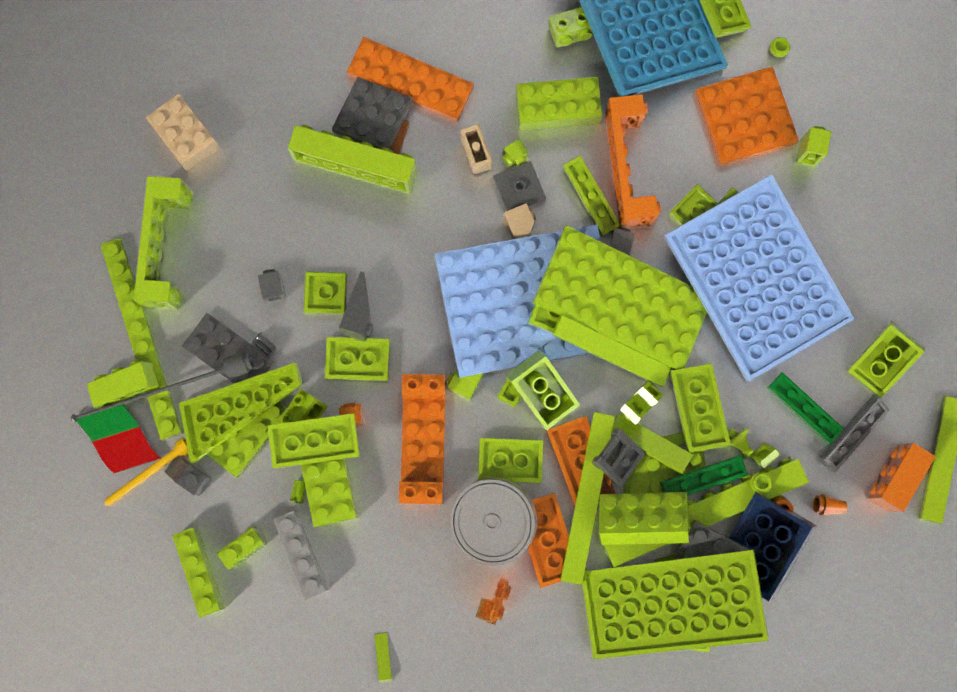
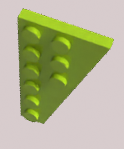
M292 363L180 402L179 407L190 462H197L302 385L298 365Z

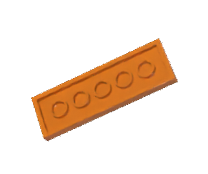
M366 37L362 38L347 70V75L356 79L360 77L413 98V103L457 122L474 87L472 82Z

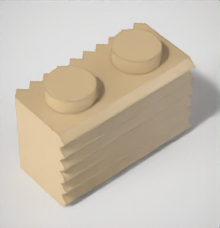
M477 124L462 129L460 139L462 140L473 174L492 169V159L480 125Z

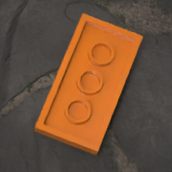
M587 416L546 430L574 506L590 432ZM604 473L600 494H616L611 479Z
M555 493L532 500L537 512V530L531 545L528 547V551L540 588L561 582L560 579L569 539Z

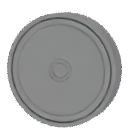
M485 478L465 488L456 498L450 515L451 533L459 549L473 561L490 566L503 565L517 559L531 545L537 530V512L530 496L518 484L503 478Z

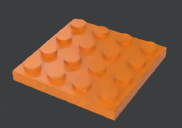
M773 66L695 90L720 166L799 142Z

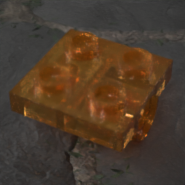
M499 578L493 600L481 597L475 617L496 625L497 620L501 621L505 610L502 602L503 599L508 600L511 586L508 585L509 581L507 579Z

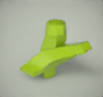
M744 427L736 432L734 428L728 430L730 446L736 447L744 459L750 457L753 449L748 444L746 438L750 429Z

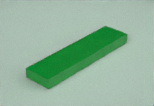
M783 372L767 387L828 445L843 431L844 428Z
M738 455L661 481L660 484L663 493L687 492L688 496L748 476L742 456Z

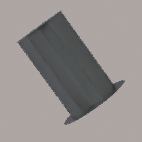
M262 332L252 341L268 356L276 349V346L262 335Z

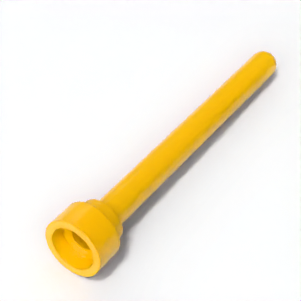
M182 437L175 442L176 445L173 446L174 449L107 497L104 500V504L106 506L112 505L176 457L188 455L186 439Z

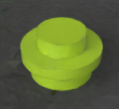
M784 37L773 39L769 47L770 52L775 57L781 58L786 56L790 51L789 41Z
M757 472L752 475L750 486L757 493H766L772 487V479L765 472Z

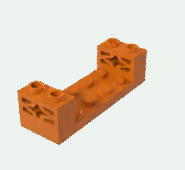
M643 94L609 98L605 110L618 218L621 227L624 228L652 226L656 219H658V214H661L660 202L656 201V195L631 198L633 196V186L628 181V176H631L630 164H626L628 146L624 144L623 136L626 135L625 129L639 128L642 121L645 120V114L648 113L647 101H643Z
M402 374L403 419L401 482L399 481L400 504H443L445 375Z

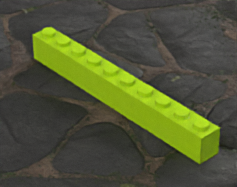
M791 457L780 460V465L772 468L769 465L760 469V472L767 473L772 479L771 489L761 495L772 499L809 483L799 459L792 460ZM752 473L740 478V483L734 485L733 482L721 486L722 490L714 493L712 490L702 494L703 499L696 502L694 499L688 500L689 529L694 520L708 527L744 511L755 494V491L750 486ZM666 544L602 546L611 566L616 567Z

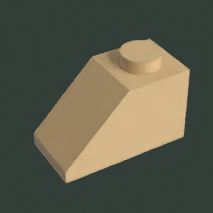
M527 203L503 214L512 239L530 236L536 216L533 209L528 208Z

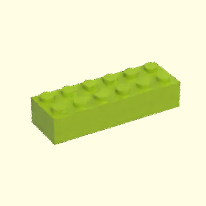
M295 125L288 145V150L294 161L406 193H411L417 174L416 160L409 154H395L391 149L385 147L381 149L374 148L372 144L367 142H361V144L353 142V139L346 136L339 138L325 130L321 132L314 131L308 125H302L301 127Z

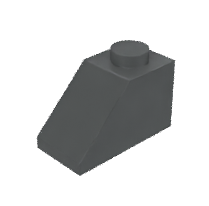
M180 456L172 460L164 471L175 483L196 496H200L212 479Z

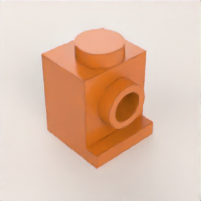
M347 403L339 408V415L354 413L356 425H364L362 404Z

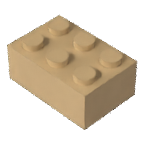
M179 93L145 117L187 172L220 148Z

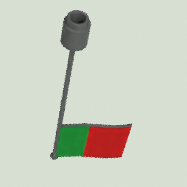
M242 352L224 358L221 369L86 413L73 414L71 421L77 422L91 439L101 460L113 473L158 460L162 457L152 448L139 423L124 404L219 373H223L224 376L227 375L231 379L249 373L250 370L254 369V362L250 353L244 354Z

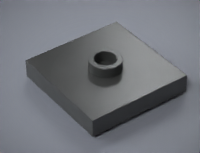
M531 161L493 175L507 211L526 203L527 206H531L546 200L545 193Z

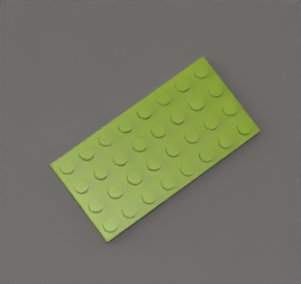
M567 225L564 226L532 301L533 304L559 316L563 315L671 367L673 370L685 368L707 314L691 285Z
M754 550L591 570L584 573L582 584L593 659L769 641Z

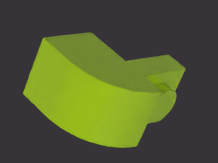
M648 380L620 410L627 420L632 421L636 425L661 399L663 394Z

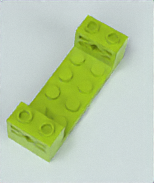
M147 176L134 301L147 308L178 310V304L182 302V292H180V289L171 282L159 281L160 272L157 270L158 262L162 258L160 241L162 242L164 239V230L162 229V222L166 220V210L164 207L189 209V203H192L193 200L191 189L181 178Z

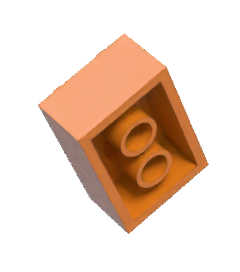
M913 442L896 445L891 450L889 455L891 458L888 464L882 466L879 471L881 476L869 488L870 495L868 499L889 512L905 511L936 457Z

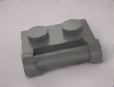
M616 428L612 432V438L600 455L593 459L592 464L601 469L618 486H623L645 452L622 430ZM620 441L623 444L611 463L608 464L606 462L607 458Z

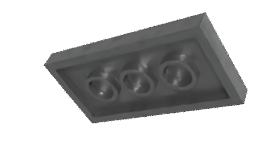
M208 313L204 315L182 345V347L214 370L221 369L224 358L242 352L244 354L250 353L254 362V369L250 370L249 373L231 379L227 375L224 376L234 384L266 373L275 362Z

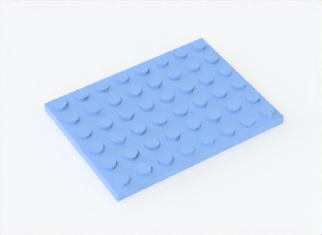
M772 175L664 236L746 381L754 379L854 320L852 313Z
M597 224L574 228L600 241ZM562 231L434 254L459 378L517 367L539 350L548 360L589 353L553 336L552 333L527 323L534 307L532 303Z

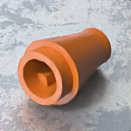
M821 494L820 496H815L813 510L819 515L845 514L847 502Z

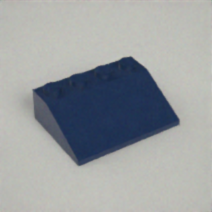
M755 492L729 538L754 550L762 598L769 602L775 599L816 530L817 525Z

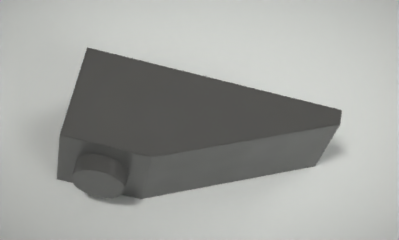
M360 271L339 325L341 335L365 342L366 336H370L372 333L373 324L371 323L365 274Z

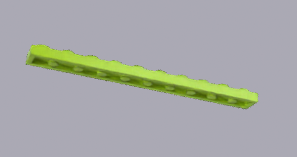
M117 238L102 243L100 246L135 359L152 363L159 385L146 391V393L168 386L144 308L134 301L136 282L123 240ZM167 390L148 396L160 440L182 434L170 391Z

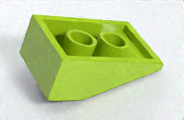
M891 320L849 368L848 372L882 398L925 352V347Z

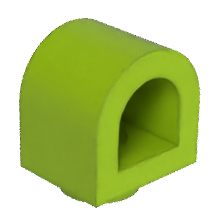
M516 140L504 147L502 159L508 167H512L515 164L519 166L528 160L529 152L520 140Z

